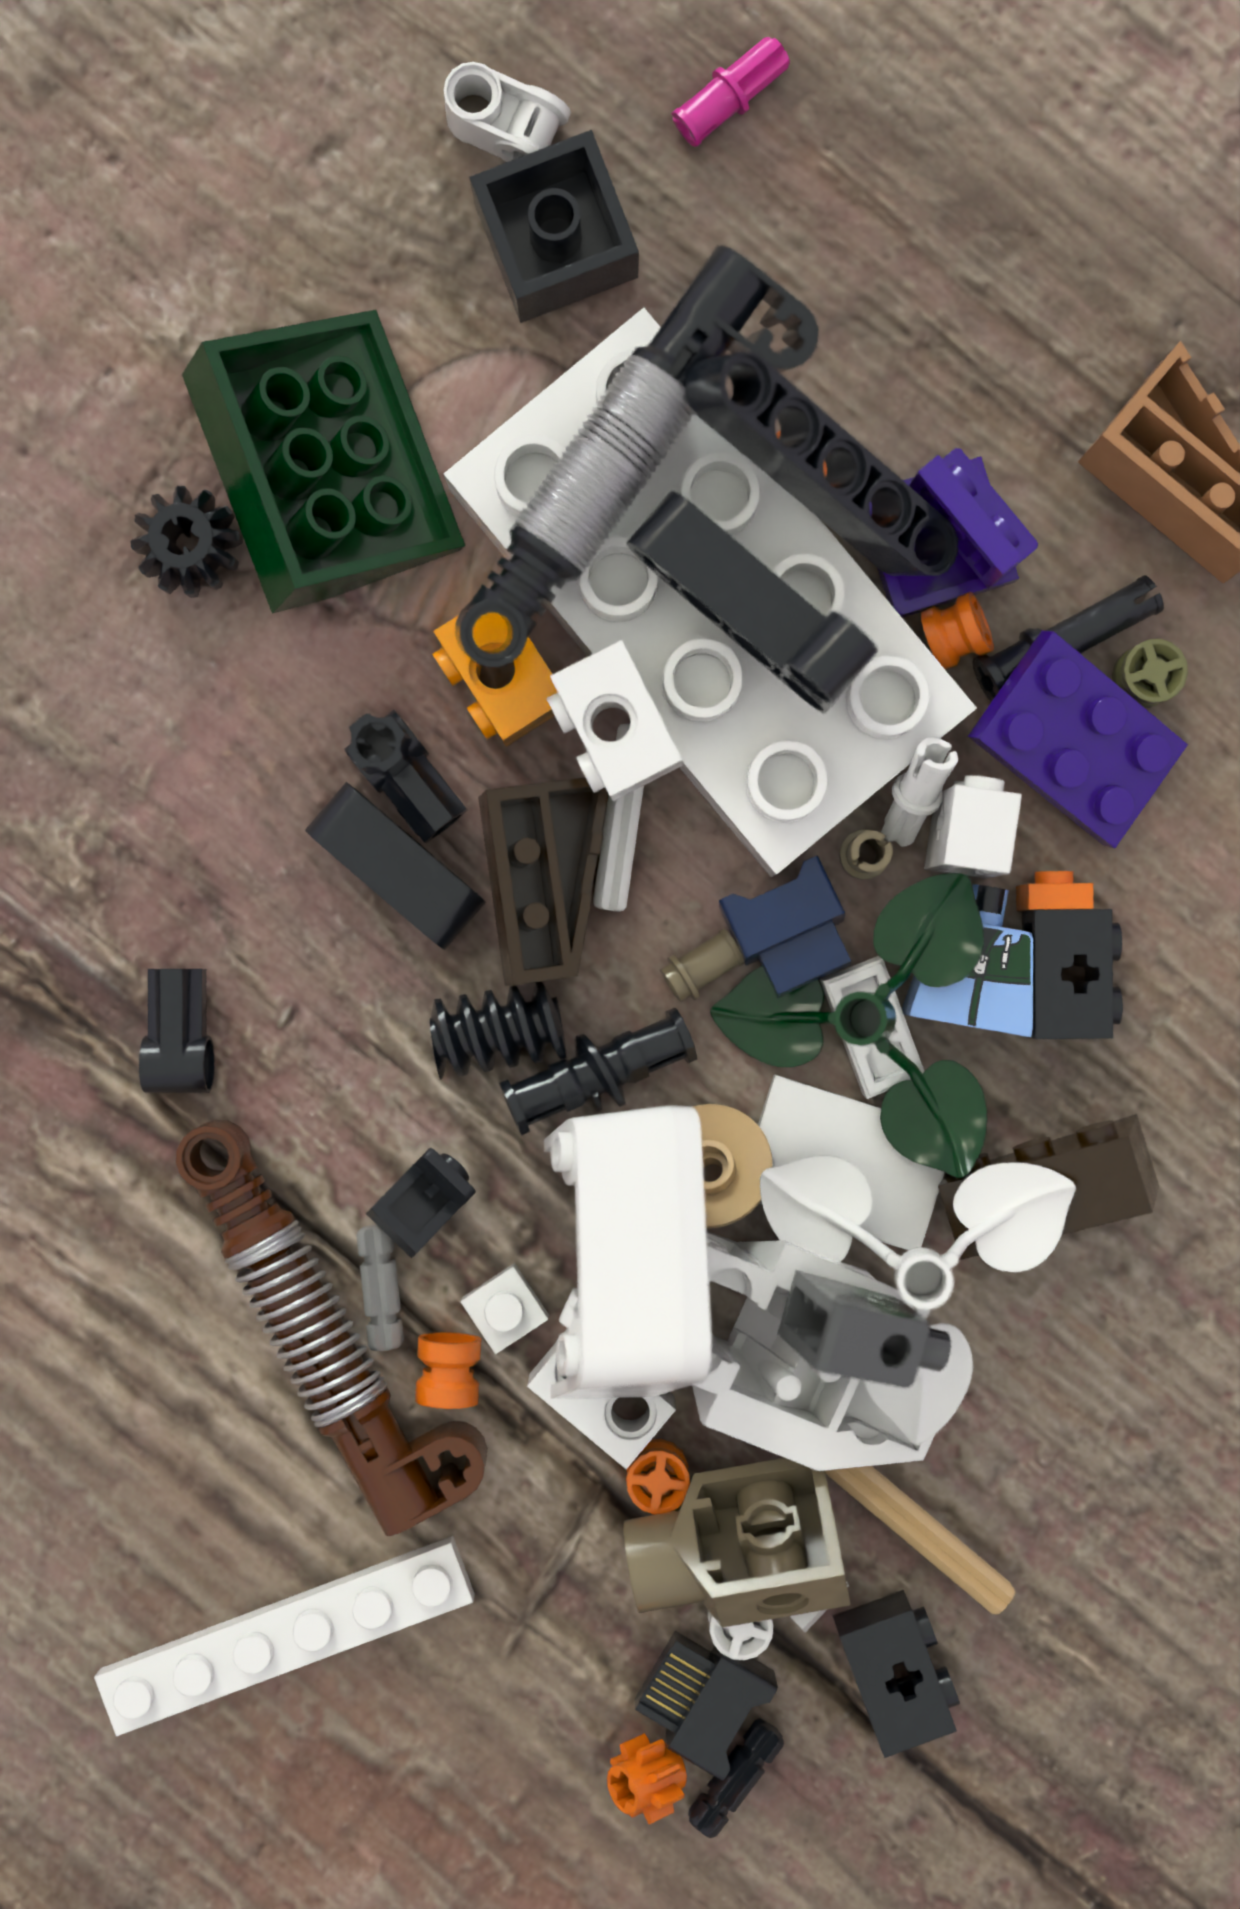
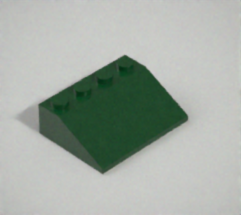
M377 310L203 341L182 373V377L272 614L336 597L455 553L465 547Z

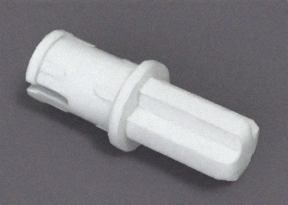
M934 737L925 738L920 741L907 772L897 777L892 786L894 801L884 819L885 824L881 830L886 836L885 840L887 842L896 841L901 847L912 844L927 815L933 814L940 807L943 801V785L958 762V754L954 751L949 753L945 763H943L948 751L952 748V745L948 742Z

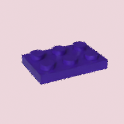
M1044 630L1037 636L968 735L971 740L1099 843L1111 848L1117 847L1188 746L1186 742L1054 631Z

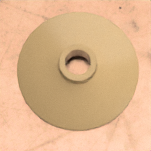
M703 1104L693 1106L698 1113L701 1125L703 1168L707 1165L715 1164L723 1169L722 1175L716 1181H704L706 1228L710 1229L733 1224L750 1214L762 1201L760 1176L765 1169L773 1167V1160L768 1140L753 1119L732 1107L718 1104Z

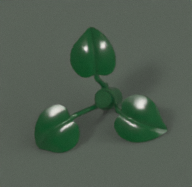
M948 873L923 879L901 891L883 908L875 924L873 946L876 953L883 960L895 965H901V967L886 983L880 984L875 992L850 993L840 1000L834 1012H820L824 1004L825 994L819 980L777 999L763 967L760 966L750 972L732 991L711 1007L710 1014L713 1020L733 1044L751 1057L771 1066L796 1067L815 1059L821 1053L824 1044V1036L820 1024H834L839 1036L852 1045L865 1046L875 1044L881 1054L888 1056L911 1078V1080L902 1081L892 1086L882 1102L880 1115L882 1130L893 1148L915 1163L941 1170L957 1178L968 1175L976 1164L985 1143L988 1124L986 1097L977 1078L966 1067L953 1060L935 1062L922 1074L917 1065L891 1044L888 1039L896 1025V1012L888 999L896 989L906 982L911 973L927 986H950L962 981L972 973L981 958L984 947V927L971 880L965 874Z

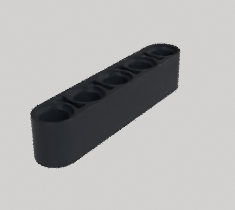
M742 351L706 358L697 362L690 370L686 380V398L689 407L694 413L882 572L890 576H939L947 572L954 564L958 554V537L952 524L763 357L754 352ZM727 375L730 377L733 385L732 398L728 396L726 390ZM776 419H778L781 427L779 439L775 431ZM824 460H825L826 466H827V476H826V478H825V475H824V472H823V463H824ZM870 501L872 504V514H870Z

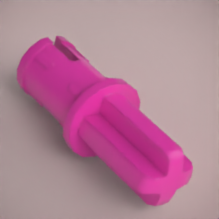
M763 38L726 70L722 67L715 69L712 72L713 80L681 107L671 112L676 128L693 147L699 146L702 140L735 113L745 114L749 110L748 101L788 69L790 59L781 43L776 38Z

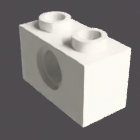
M623 640L550 676L558 692L546 699L564 734L575 728L577 729L587 752L576 758L594 793L606 787L614 801L683 766V760ZM607 708H619L630 717L629 731L618 741L606 742L594 734V720L601 711Z

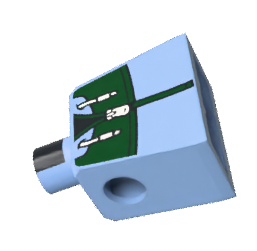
M972 884L984 927V947L977 966L962 981L945 987L927 986L913 975L903 1003V1014L1031 1037L1033 1030V935L1031 932L1002 927L1009 890Z

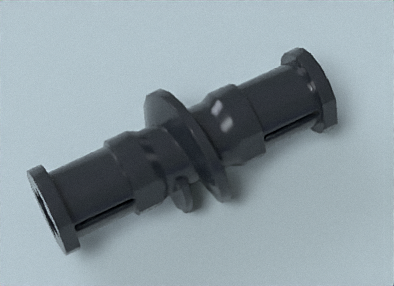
M676 1008L670 1009L665 1012V1019L633 1033L629 1030L615 1036L611 1042L598 1048L585 1034L577 1035L574 1040L576 1057L552 1063L547 1066L548 1069L512 1085L508 1079L500 1082V1089L520 1135L522 1136L530 1132L529 1125L564 1110L570 1112L581 1107L589 1099H591L597 1112L601 1111V1094L606 1092L619 1107L626 1105L622 1085L644 1080L650 1077L649 1073L682 1059L688 1064L697 1060L695 1045L679 1011Z

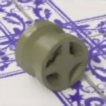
M1159 638L1145 640L1120 656L1114 665L1112 681L1144 708H1151L1173 698L1185 686L1188 676L1187 660L1182 651L1172 642ZM1142 680L1146 681L1149 684H1152V687H1150L1149 685H1145L1142 682Z

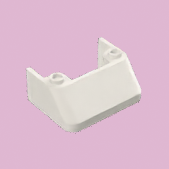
M661 1106L567 1119L544 1139V1152H551L552 1168L555 1172H562L565 1184L575 1185L579 1318L571 1322L568 1334H560L556 1350L557 1368L560 1376H567V1379L550 1385L551 1399L654 1397L703 1382L710 1369L712 1345L700 1120L696 1109L691 1106Z

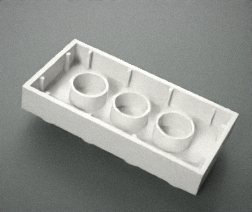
M644 307L444 473L450 492L507 560H510L513 556L507 551L511 544L509 530L515 524V520L519 519V514L523 513V508H527V503L531 502L530 497H535L534 492L539 491L538 486L543 485L542 480H547L546 475L550 474V469H554V463H558V458L562 457V452H566V446H570L569 441L574 440L573 435H579L578 428H584L583 422L588 421L587 415L593 414L592 408L597 407V401H601V396L605 395V390L609 389V384H613L612 379L617 378L616 373L621 372L620 367H625L624 362L628 361V356L632 355L636 347L649 345L660 329L658 323ZM695 414V416H691V421L687 422V427L683 428V433H679V438L675 439V444H671V449L667 450L665 458L660 459L661 463L656 466V471L651 472V478L646 479L644 489H640V494L636 495V500H632V505L628 506V511H624V516L620 517V522L616 523L617 527L612 528L613 533L608 534L609 539H604L605 544L600 545L601 550H596L597 555L593 556V561H589V566L585 567L586 572H582L578 581L566 582L562 589L553 586L550 591L556 595L552 603L544 599L542 603L587 657L623 640L683 760V766L679 768L767 874L773 877L911 763L920 741L932 737L941 739L977 707L825 524ZM670 491L679 493L693 503L825 617L830 611L843 615L858 626L874 642L878 648V653L826 713L816 710L800 698L650 570L629 549L626 542Z

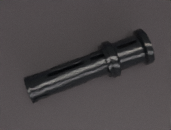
M1144 575L1137 578L1135 582L1070 618L1057 623L1046 631H1054L1082 654L1121 631L1134 626L1152 615L1161 613L1164 610L1161 594L1158 593L1140 604H1135L1134 600L1157 587L1149 577ZM1040 628L1024 630L1020 633L1017 643L989 657L985 654L973 658L972 664L975 676L990 702L993 701L1042 631Z

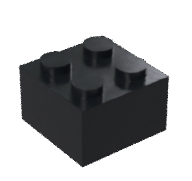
M592 130L469 177L476 210L520 323L638 278L639 251Z

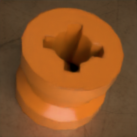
M971 591L959 595L955 604L950 607L940 609L933 606L921 612V622L933 656L945 670L957 666L960 658L970 653L983 656L993 652L994 643L991 630L980 603Z
M651 1439L626 1469L627 1492L632 1502L642 1511L656 1515L672 1512L681 1506L690 1485L688 1461L678 1446L664 1439ZM655 1466V1468L650 1470L648 1474L641 1473V1471L647 1472L651 1467Z

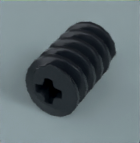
M542 981L535 982L532 1000L529 1002L525 1001L517 986H510L505 1006L499 1004L492 990L484 991L481 1010L474 1009L466 994L459 995L456 1014L452 1015L448 1012L441 998L434 999L430 1018V1031L434 1059L440 1079H443L447 1060H449L458 1076L467 1075L472 1056H475L484 1072L492 1071L498 1051H500L509 1068L517 1067L522 1047L526 1048L535 1064L544 1061L547 1043H551L560 1059L567 1058L557 997L551 998Z

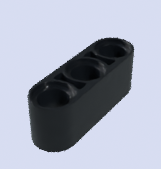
M348 782L339 789L305 829L318 844L425 936L444 950L486 903L479 894Z

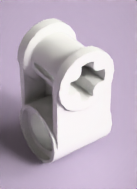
M477 62L462 63L450 72L445 81L446 118L448 127L453 135L462 142L469 143L500 157L505 162L550 146L558 126L566 125L571 115L570 108L556 95L545 89L521 83L487 67L485 64ZM470 95L482 96L490 103L486 109L477 113L465 112L458 106L463 98Z

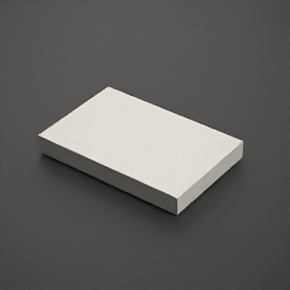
M774 1074L758 1123L770 1145L773 1167L819 1155L835 1156L849 1161L866 1176L873 1195L871 1214L859 1227L869 1232L880 1242L905 1250L921 1248L939 1193L938 1185L943 1180L945 1172L915 1163L894 1149L882 1130L880 1107Z

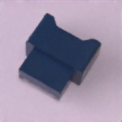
M818 856L803 862L797 879L753 899L733 893L719 900V909L733 939L740 948L745 965L747 966L760 960L777 999L835 971L844 969L851 964V959L835 927L844 921L846 913Z

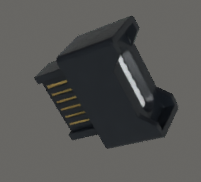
M675 1631L635 1697V1710L666 1728L667 1749L723 1781L730 1771V1764L726 1753L728 1747L751 1708L770 1703L777 1691L778 1685L774 1670L754 1658L748 1660L731 1659L720 1653L716 1646L713 1647L712 1651H709Z

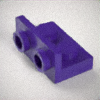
M959 448L953 449L944 458L937 455L917 472L909 485L952 524L958 537V553L988 589L1038 547L1037 540Z

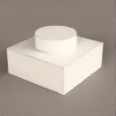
M515 1263L463 1296L460 1301L495 1354L549 1319V1314Z

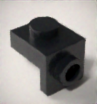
M429 1148L374 1204L366 1215L412 1258L458 1209L476 1193V1190L468 1183L469 1175L456 1159L445 1153L440 1155L433 1148Z

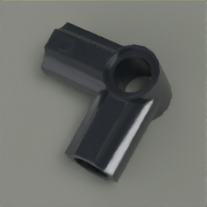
M392 710L383 718L374 717L366 713L349 727L352 735L351 744L344 749L376 791L379 794L384 791L397 808L399 814L424 843H428L443 833L468 811L426 758L429 755L428 751L395 710Z

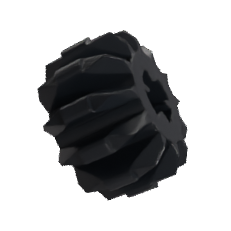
M177 486L173 493V504L171 505L160 494L152 495L151 503L158 511L153 518L143 513L135 515V523L148 532V534L137 536L130 541L132 550L138 554L147 555L139 565V570L147 578L159 575L158 587L168 594L175 591L181 583L184 593L188 597H198L200 579L202 578L213 589L218 590L223 586L222 579L215 572L221 565L228 570L234 571L238 569V560L225 551L226 549L236 548L243 543V537L237 530L227 529L233 522L235 515L228 506L215 508L216 498L208 490H202L193 500L190 491L185 486ZM191 530L199 539L198 544L192 551L186 546L183 547L182 551L176 546V541L182 533L190 538Z

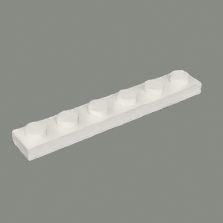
M451 1536L102 1667L94 1676L117 1737L473 1603L475 1593L454 1537Z

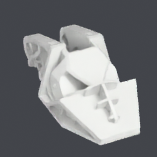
M706 1231L708 1282L711 1280L742 1293L747 1299L727 1341L711 1333L712 1352L708 1375L703 1382L692 1385L701 1423L704 1426L817 1471L923 1461L935 1435L922 1444H912L902 1431L874 1404L866 1391L863 1380L816 1371L777 1334L796 1270L895 1297L915 1310L903 1299L899 1290L877 1281L865 1269L821 1257L784 1240L735 1242ZM578 1288L572 1289L559 1318L561 1324L568 1329L571 1322L579 1318Z

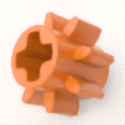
M645 1733L620 1744L621 1754L610 1759L612 1767L607 1774L608 1790L617 1808L632 1818L643 1813L648 1824H652L674 1813L673 1803L683 1799L685 1795L682 1789L686 1785L687 1773L682 1757L667 1749L663 1739L650 1744Z

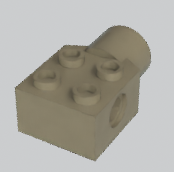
M780 1458L695 1473L680 1510L624 1520L627 1565L633 1596L639 1613L703 1602L723 1628L851 1605L825 1471H817L787 1458Z

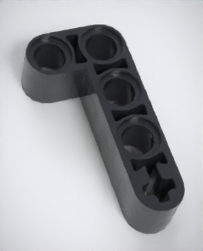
M670 491L626 542L633 554L800 698L822 713H826L878 653V648L874 642L853 622L835 611H830L825 617L699 508L675 491Z

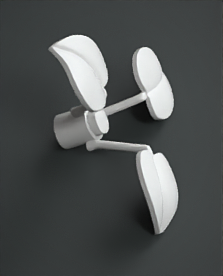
M829 1155L810 1156L784 1165L767 1168L760 1176V1193L763 1209L770 1226L779 1240H784L821 1257L841 1262L846 1257L851 1246L852 1237H854L895 1269V1283L901 1296L908 1304L915 1307V1311L925 1319L930 1314V1309L939 1307L951 1295L953 1275L950 1268L957 1265L958 1258L968 1245L974 1241L982 1260L991 1267L1001 1271L1015 1273L1027 1271L1046 1260L1054 1251L1061 1238L1067 1212L1076 1190L1075 1184L1070 1179L1039 1165L1018 1162L988 1165L970 1174L960 1184L953 1197L955 1215L969 1230L958 1237L947 1253L940 1256L931 1249L915 1248L900 1256L869 1232L859 1227L871 1214L873 1195L866 1176L849 1161ZM939 1323L930 1325V1328L948 1332L951 1338L950 1356L942 1371L937 1372L919 1367L915 1382L909 1388L863 1380L866 1391L874 1404L914 1445L924 1443L948 1423L960 1406L971 1381L973 1358L970 1346L963 1333L950 1324Z

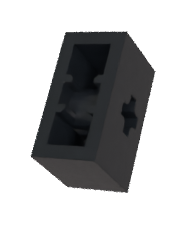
M1112 909L1022 911V931L1031 932L1033 935L1032 1036L1027 1038L1113 1039V1025H1119L1122 1020L1123 999L1120 987L1113 986V961H1119L1121 957L1122 931L1119 923H1112ZM1073 964L1077 967H1084L1085 970L1084 980L1074 981V984L1070 981H1063L1061 977L1062 968L1071 967Z
M904 1590L833 1616L841 1643L884 1758L957 1732L949 1708L959 1705L960 1701L947 1667L944 1666L934 1670L927 1648L937 1645L938 1642L924 1606L912 1610ZM904 1661L908 1675L896 1679L892 1665Z

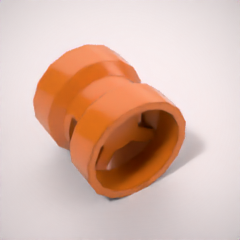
M434 1332L419 1335L417 1357L427 1367L423 1369V1375L416 1381L415 1402L422 1406L440 1409H463L478 1405L479 1382L473 1377L474 1370L470 1367L474 1366L481 1358L482 1338L471 1334L455 1332Z

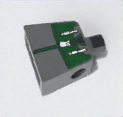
M795 1271L777 1334L816 1371L909 1388L915 1382L919 1367L940 1372L946 1366L951 1351L949 1333L930 1328L927 1319L900 1299L810 1273Z

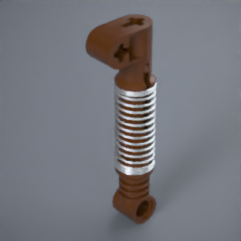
M227 1120L210 1121L190 1131L182 1138L177 1148L176 1165L179 1174L187 1184L196 1188L201 1198L209 1195L212 1200L205 1206L208 1212L218 1211L219 1215L213 1219L216 1227L225 1224L227 1228L221 1232V1236L224 1239L221 1253L226 1259L225 1263L229 1264L228 1268L230 1270L244 1268L236 1275L235 1281L238 1283L248 1281V1284L243 1288L242 1294L246 1296L254 1295L249 1303L250 1308L261 1307V1310L257 1313L256 1320H268L264 1325L263 1333H275L270 1340V1345L282 1346L277 1352V1358L288 1359L284 1365V1371L295 1372L291 1377V1384H302L297 1394L300 1397H308L304 1407L308 1410H315L311 1420L315 1421L314 1425L318 1427L322 1436L333 1438L385 1535L393 1536L470 1496L478 1489L484 1476L488 1451L484 1436L476 1427L467 1422L451 1421L437 1426L410 1442L407 1441L388 1406L391 1394L387 1388V1383L384 1382V1377L380 1376L381 1372L378 1370L369 1372L368 1368L373 1364L374 1359L367 1358L363 1360L361 1357L366 1352L367 1346H355L354 1342L359 1339L360 1334L353 1333L349 1335L347 1331L352 1327L353 1321L347 1320L342 1322L340 1317L345 1314L346 1309L340 1308L336 1310L333 1304L338 1302L339 1296L328 1297L326 1293L332 1288L333 1284L326 1283L322 1285L319 1280L325 1276L326 1271L320 1270L315 1273L312 1266L316 1265L319 1259L312 1258L308 1260L305 1255L311 1251L312 1246L306 1245L294 1253L291 1252V1245L303 1239L305 1233L300 1232L302 1227L297 1226L298 1221L295 1220L292 1212L280 1209L277 1202L271 1205L268 1204L267 1199L273 1196L269 1188L261 1191L259 1185L265 1182L262 1174L254 1177L251 1171L258 1167L251 1156V1144L248 1135L240 1126ZM204 1139H216L227 1148L229 1158L224 1170H213L202 1161L200 1148ZM449 1450L455 1458L466 1455L464 1469L459 1470L454 1463H448L442 1467L438 1482L441 1489L436 1492L417 1459L423 1456L431 1472H434L441 1466L445 1451Z

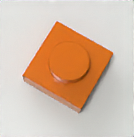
M1073 871L1034 872L1035 884L1016 886V911L1094 909L1093 883H1074Z

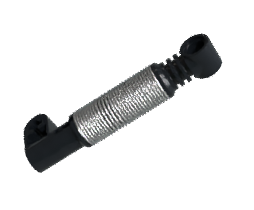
M717 245L649 345L636 347L632 355L628 356V361L624 362L625 367H620L621 372L616 373L617 378L612 379L613 384H609V389L605 390V395L601 396V401H597V407L592 408L593 414L587 415L588 421L583 422L584 428H578L579 435H573L574 440L569 441L570 446H566V452H562V457L558 458V463H554V469H550V474L546 475L547 480H542L543 485L538 486L539 491L534 492L535 497H530L531 502L527 503V508H523V513L519 514V519L515 520V524L509 530L511 544L507 551L513 556L510 560L501 557L497 562L503 569L500 575L491 571L487 577L493 582V585L489 589L482 584L473 599L460 611L455 623V637L460 649L471 660L486 667H501L513 662L522 653L528 636L537 625L531 617L534 613L542 617L546 612V609L541 605L542 601L545 599L552 603L556 595L550 591L552 587L556 586L562 589L566 582L578 581L582 572H586L585 567H588L589 561H593V556L597 555L596 550H601L600 545L605 544L604 539H609L608 534L613 533L612 528L617 527L616 523L620 522V517L624 516V511H628V506L632 505V500H636V495L640 494V489H644L646 479H650L651 472L656 471V466L661 463L660 459L665 458L667 450L671 449V444H675V439L679 438V433H683V428L687 427V422L691 421V416H695L686 398V380L695 364L706 358L725 355L727 351L731 353L743 351L754 352L763 357L780 373L803 365L813 355L818 344L819 334L815 316L807 306L744 256L731 248ZM763 300L770 305L759 322L765 328L752 333L746 339L739 332ZM781 323L786 328L782 340L789 347L774 352L769 346L774 337L769 328ZM498 613L507 624V638L497 649L492 651L482 650L474 641L473 627L482 615Z

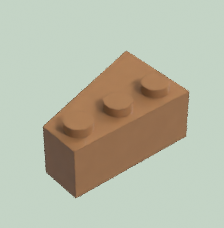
M1180 340L1152 371L1084 453L1078 463L1224 584L1240 572V444L1220 415L1225 410L1214 392L1207 395L1187 364L1192 357Z

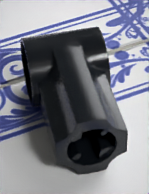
M148 969V1036L143 1038L139 1053L141 1088L145 1093H209L212 1090L214 1081L215 1055L212 1038L207 1036L206 969Z

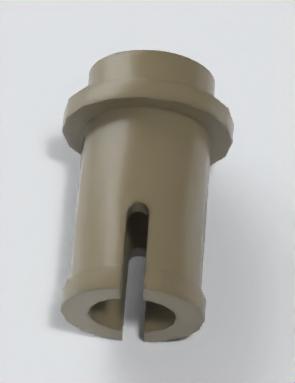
M861 829L849 834L843 840L839 850L843 869L849 875L858 879H872L880 875L891 861L893 855L891 842H886V836L883 833L870 829ZM862 843H868L875 851V859L872 864L858 861V857H860L859 848Z
M723 928L717 935L679 959L674 954L668 957L670 964L660 969L673 994L681 1002L689 996L696 1000L700 997L698 990L734 967L741 966L745 961L737 943L730 933Z

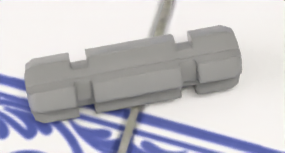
M378 1225L366 1226L361 1228L356 1236L359 1256H364V1262L360 1265L365 1316L371 1318V1322H368V1325H366L368 1346L373 1351H389L401 1347L404 1340L402 1319L396 1317V1313H399V1310H401L396 1260L390 1259V1253L394 1250V1242Z

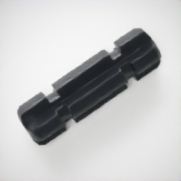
M757 1719L753 1722L743 1736L746 1740L744 1745H736L728 1756L730 1771L726 1778L721 1781L713 1776L707 1784L710 1788L708 1794L701 1793L689 1808V1822L696 1830L708 1838H714L720 1833L729 1821L726 1816L728 1811L735 1812L764 1774L765 1770L762 1768L764 1762L772 1763L784 1746L783 1735L763 1719Z

